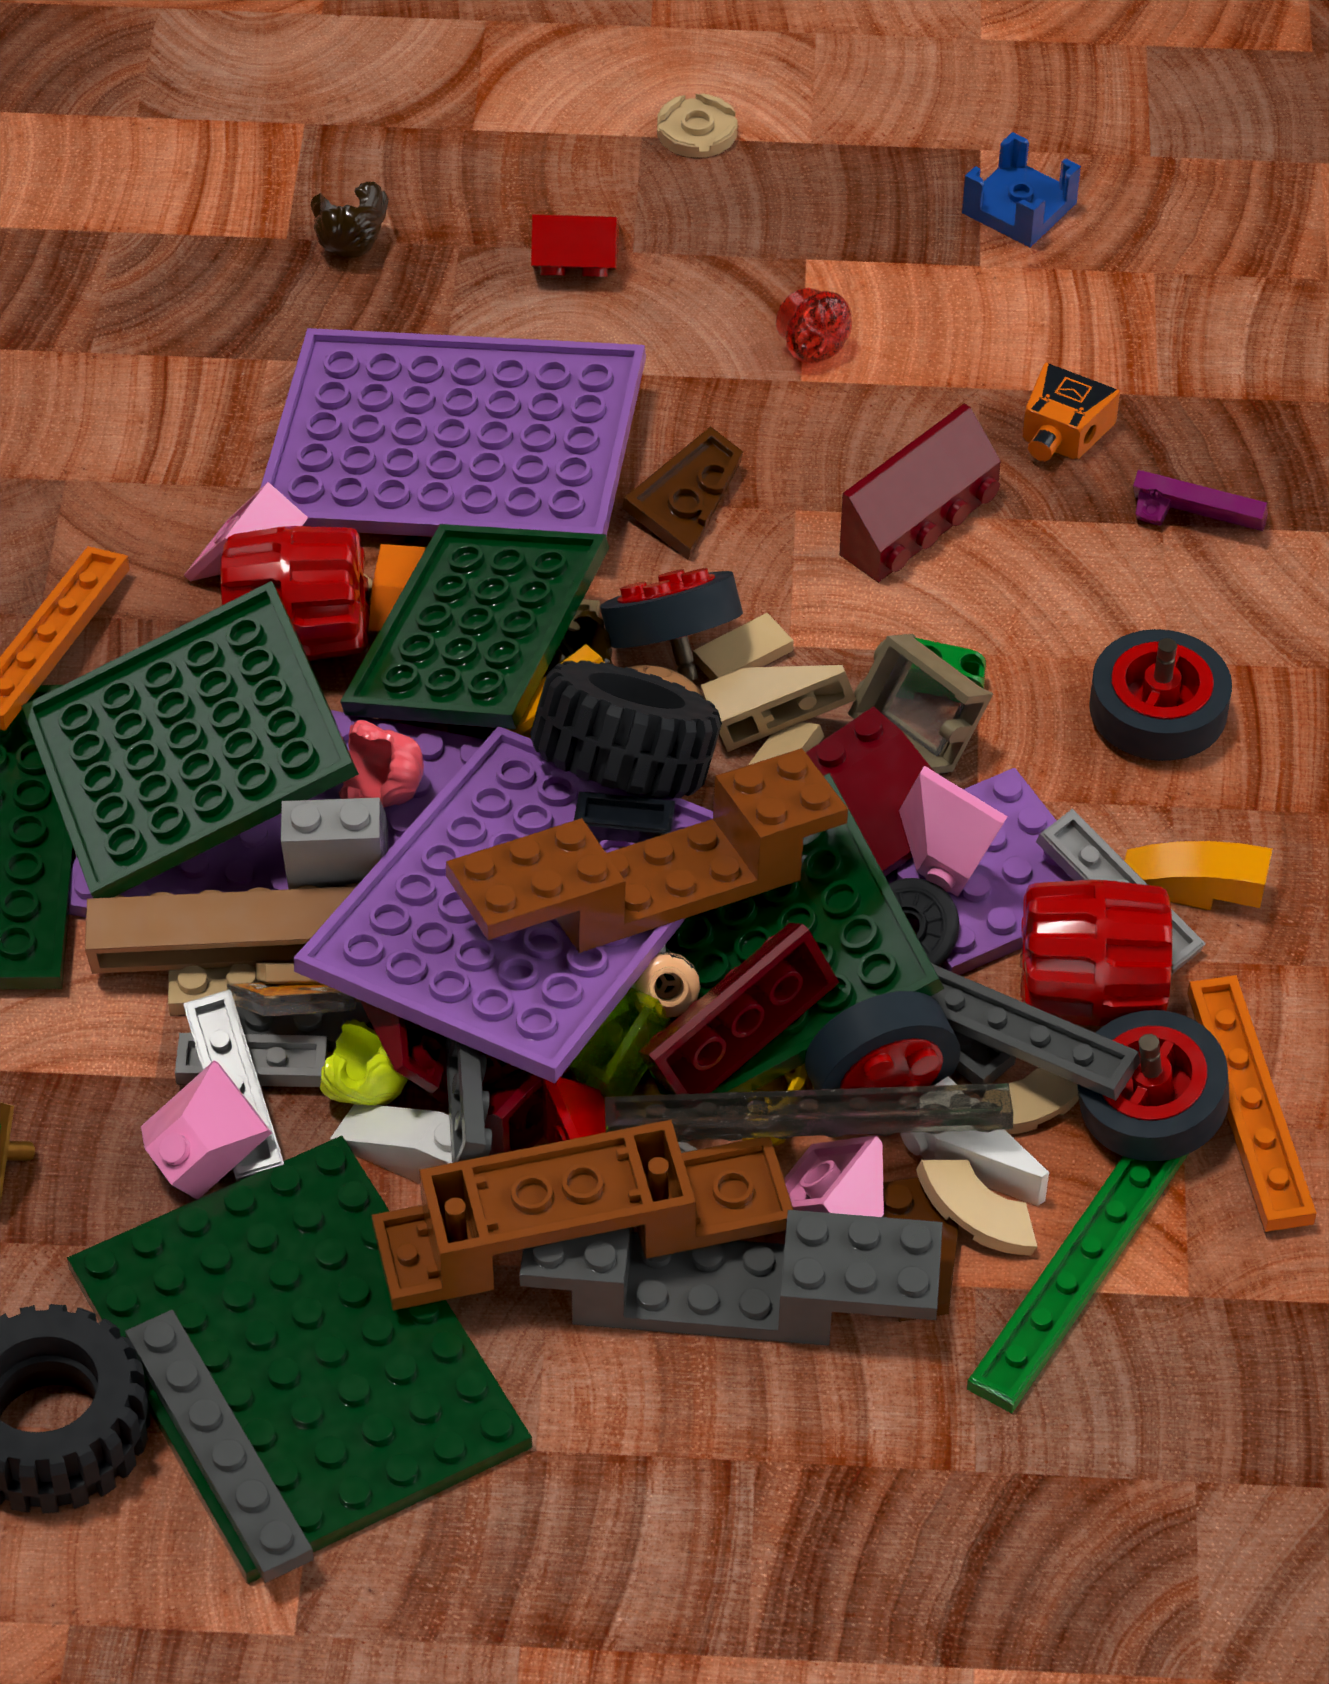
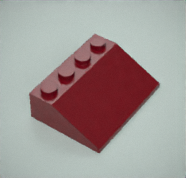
M873 706L808 750L806 754L823 776L830 773L884 876H887L912 858L899 810L923 767L926 766L932 771L934 770L903 731Z

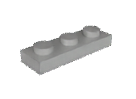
M179 1033L175 1067L176 1084H188L203 1069L192 1033ZM244 1034L260 1086L320 1087L321 1069L328 1056L327 1036Z

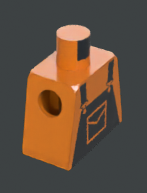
M1045 362L1025 409L1022 437L1025 441L1029 442V453L1039 461L1050 460L1054 453L1071 459L1081 458L1116 423L1120 390Z

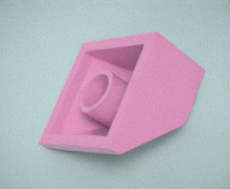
M267 482L225 521L183 576L189 581L221 575L223 547L228 537L233 534L283 526H303L308 517Z
M926 766L923 767L899 810L916 871L926 877L927 881L940 886L946 892H950L957 897L1008 817Z
M215 1060L141 1126L144 1148L172 1186L195 1199L201 1198L272 1134L271 1130L226 1071Z
M874 1135L811 1144L784 1178L793 1210L882 1217L884 1215L883 1147L879 1137Z

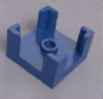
M1012 132L1001 142L998 169L984 182L980 177V168L977 166L965 175L962 213L1031 248L1077 204L1081 166L1068 159H1064L1061 162L1060 180L1057 181L1027 166L1029 141Z

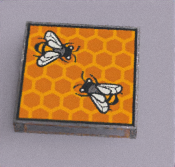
M262 982L227 984V990H231L236 1006L263 1016L343 1012L356 1009V998L324 984H265Z

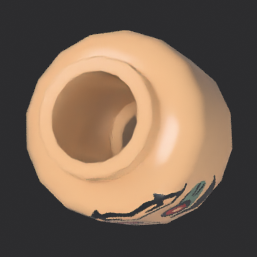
M659 952L634 983L635 993L642 1006L653 1015L663 1018L682 1015L697 1000L700 992L699 976L694 966L682 955L673 952ZM664 974L672 975L674 980H667ZM658 977L662 981V985L659 989L656 985ZM667 986H674L670 991L664 992Z

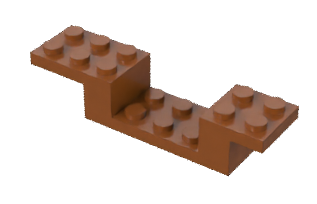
M801 748L716 775L713 819L606 853L581 818L446 861V877L487 940L556 918L578 953L799 881L801 879L803 838L846 824L848 808Z
M666 1120L419 1169L422 1205L373 1214L372 1224L392 1310H398L494 1290L492 1255L636 1226L645 1259L786 1231L788 1210H793L770 1135L681 1153L672 1120Z

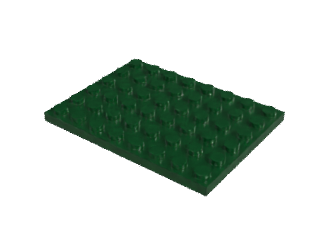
M342 1135L283 1161L284 1165L260 1171L67 1257L69 1270L92 1311L96 1314L98 1321L106 1319L120 1328L121 1337H126V1330L173 1309L307 1538L313 1553L532 1448L531 1434L446 1300L392 1310L372 1224L373 1214L388 1212L389 1209ZM144 1373L150 1413L247 1584L261 1578L260 1573Z

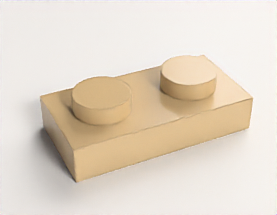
M236 964L232 967L224 968L188 966L181 970H169L168 1005L170 1015H186L183 1003L229 989L231 990L235 1006L237 1005V1000H268V996H262L231 985L258 982L256 980V966L248 964Z

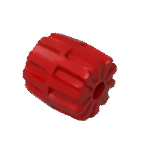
M283 526L229 536L224 544L221 558L222 605L272 581L280 594L309 661L362 652L366 649L369 638L370 610L365 599L369 591L368 578L364 576L365 553L361 547V538L357 530L347 527Z
M1109 880L1041 882L1028 886L1023 900V918L1021 922L1023 945L1022 953L1020 954V967L1022 968L1020 997L1022 1002L1073 1024L1086 1026H1104L1118 1017L1138 1011H1167L1172 972V911L1166 889L1160 886Z

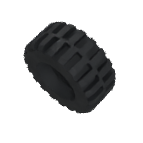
M580 660L578 663L565 661L562 664H557L546 676L530 735L535 751L540 753L543 759L547 762L555 763L557 768L565 772L569 771L576 774V777L600 783L601 786L611 789L626 790L627 793L637 795L648 794L651 797L663 798L664 796L682 798L684 795H693L705 784L722 721L718 709L715 708L711 701L704 700L702 695L695 691H689L685 689V686L678 683H671L653 674L649 675L638 672L636 669L617 667L609 663L601 662L598 664Z
M49 1304V1310L36 1311L35 1305L20 1308L19 1315L8 1318L5 1313L0 1316V1417L13 1400L23 1393L41 1386H71L86 1392L94 1398L88 1409L78 1419L52 1431H22L0 1420V1505L5 1500L10 1501L11 1510L28 1513L31 1507H41L42 1514L57 1513L59 1512V1506L72 1504L74 1509L89 1504L88 1497L98 1492L103 1497L116 1488L115 1478L117 1476L123 1479L128 1477L137 1465L135 1455L139 1456L145 1450L148 1441L147 1428L150 1426V1408L142 1362L138 1361L137 1351L130 1339L121 1337L120 1328L106 1319H102L97 1323L96 1314L91 1311L77 1308L76 1313L67 1312L66 1305Z

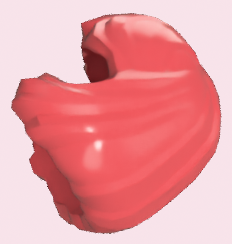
M358 720L353 725H350L349 753L359 774L343 782V786L339 791L340 799L380 797L383 808L400 805L411 800L415 795L424 771L423 755L418 743L409 736L392 730H383L365 720Z

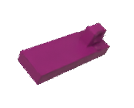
M1142 470L1137 471L1133 484L1134 495L1138 499L1136 508L1137 520L1162 525L1171 507L1260 531L1264 530L1268 516L1267 502Z

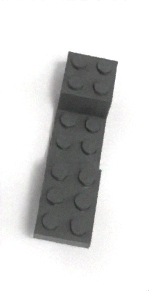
M788 1210L785 1244L737 1240L645 1259L638 1232H634V1227L523 1249L520 1286L572 1290V1325L829 1346L832 1312L936 1320L943 1222Z

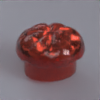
M812 288L799 289L790 294L780 305L776 315V328L779 335L786 340L787 348L795 359L809 364H817L835 356L841 351L845 341L851 334L852 312L845 299L835 292L819 291Z

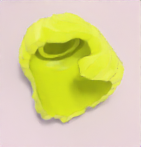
M355 1019L347 1020L341 1026L342 1033L336 1040V1048L333 1054L326 1058L325 1064L321 1069L320 1090L325 1096L338 1102L370 1106L387 1105L402 1093L408 1078L395 1071L375 1030L369 1028L364 1022H359Z

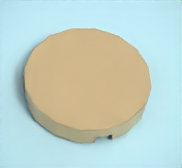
M696 94V98L686 100L685 95L678 96L664 104L659 111L657 136L664 147L678 155L688 158H706L718 155L730 148L737 138L735 111L730 104L712 95Z

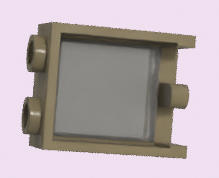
M914 634L887 636L875 650V661L868 675L859 683L854 692L857 700L853 702L848 715L855 719L874 706L903 731L937 774L953 772L993 693L979 687L916 640Z

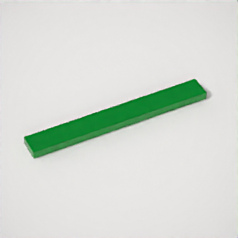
M1189 1154L1165 1161H1140L1124 1156L1121 1158L968 1379V1391L1010 1413L1014 1412Z

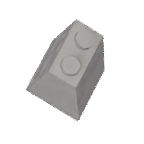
M380 797L282 801L281 846L288 888L296 889L304 885H313L319 888L344 887L351 883H360L388 851V818Z

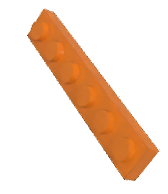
M87 546L0 656V730L5 731L22 710V705L29 701L130 570L128 555Z
M1237 975L1190 981L1187 994L1196 1022L1212 1033L1221 1045L1226 1057L1229 1081L1227 1117L1265 1232L1314 1225L1317 1213Z

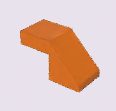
M380 545L372 582L368 631L380 632L426 547Z

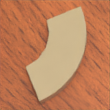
M1037 1067L1021 1080L1008 1084L986 1083L981 1108L1009 1134L1024 1133L1037 1129L1038 1124L1050 1120L1058 1114L1063 1116L1079 1100L1078 1087L1072 1081Z
M921 1160L916 1168L919 1181L931 1203L946 1220L950 1217L962 1228L975 1235L972 1240L994 1250L1016 1255L1031 1256L1037 1248V1243L1025 1202L1008 1200L990 1191L976 1177L969 1160Z

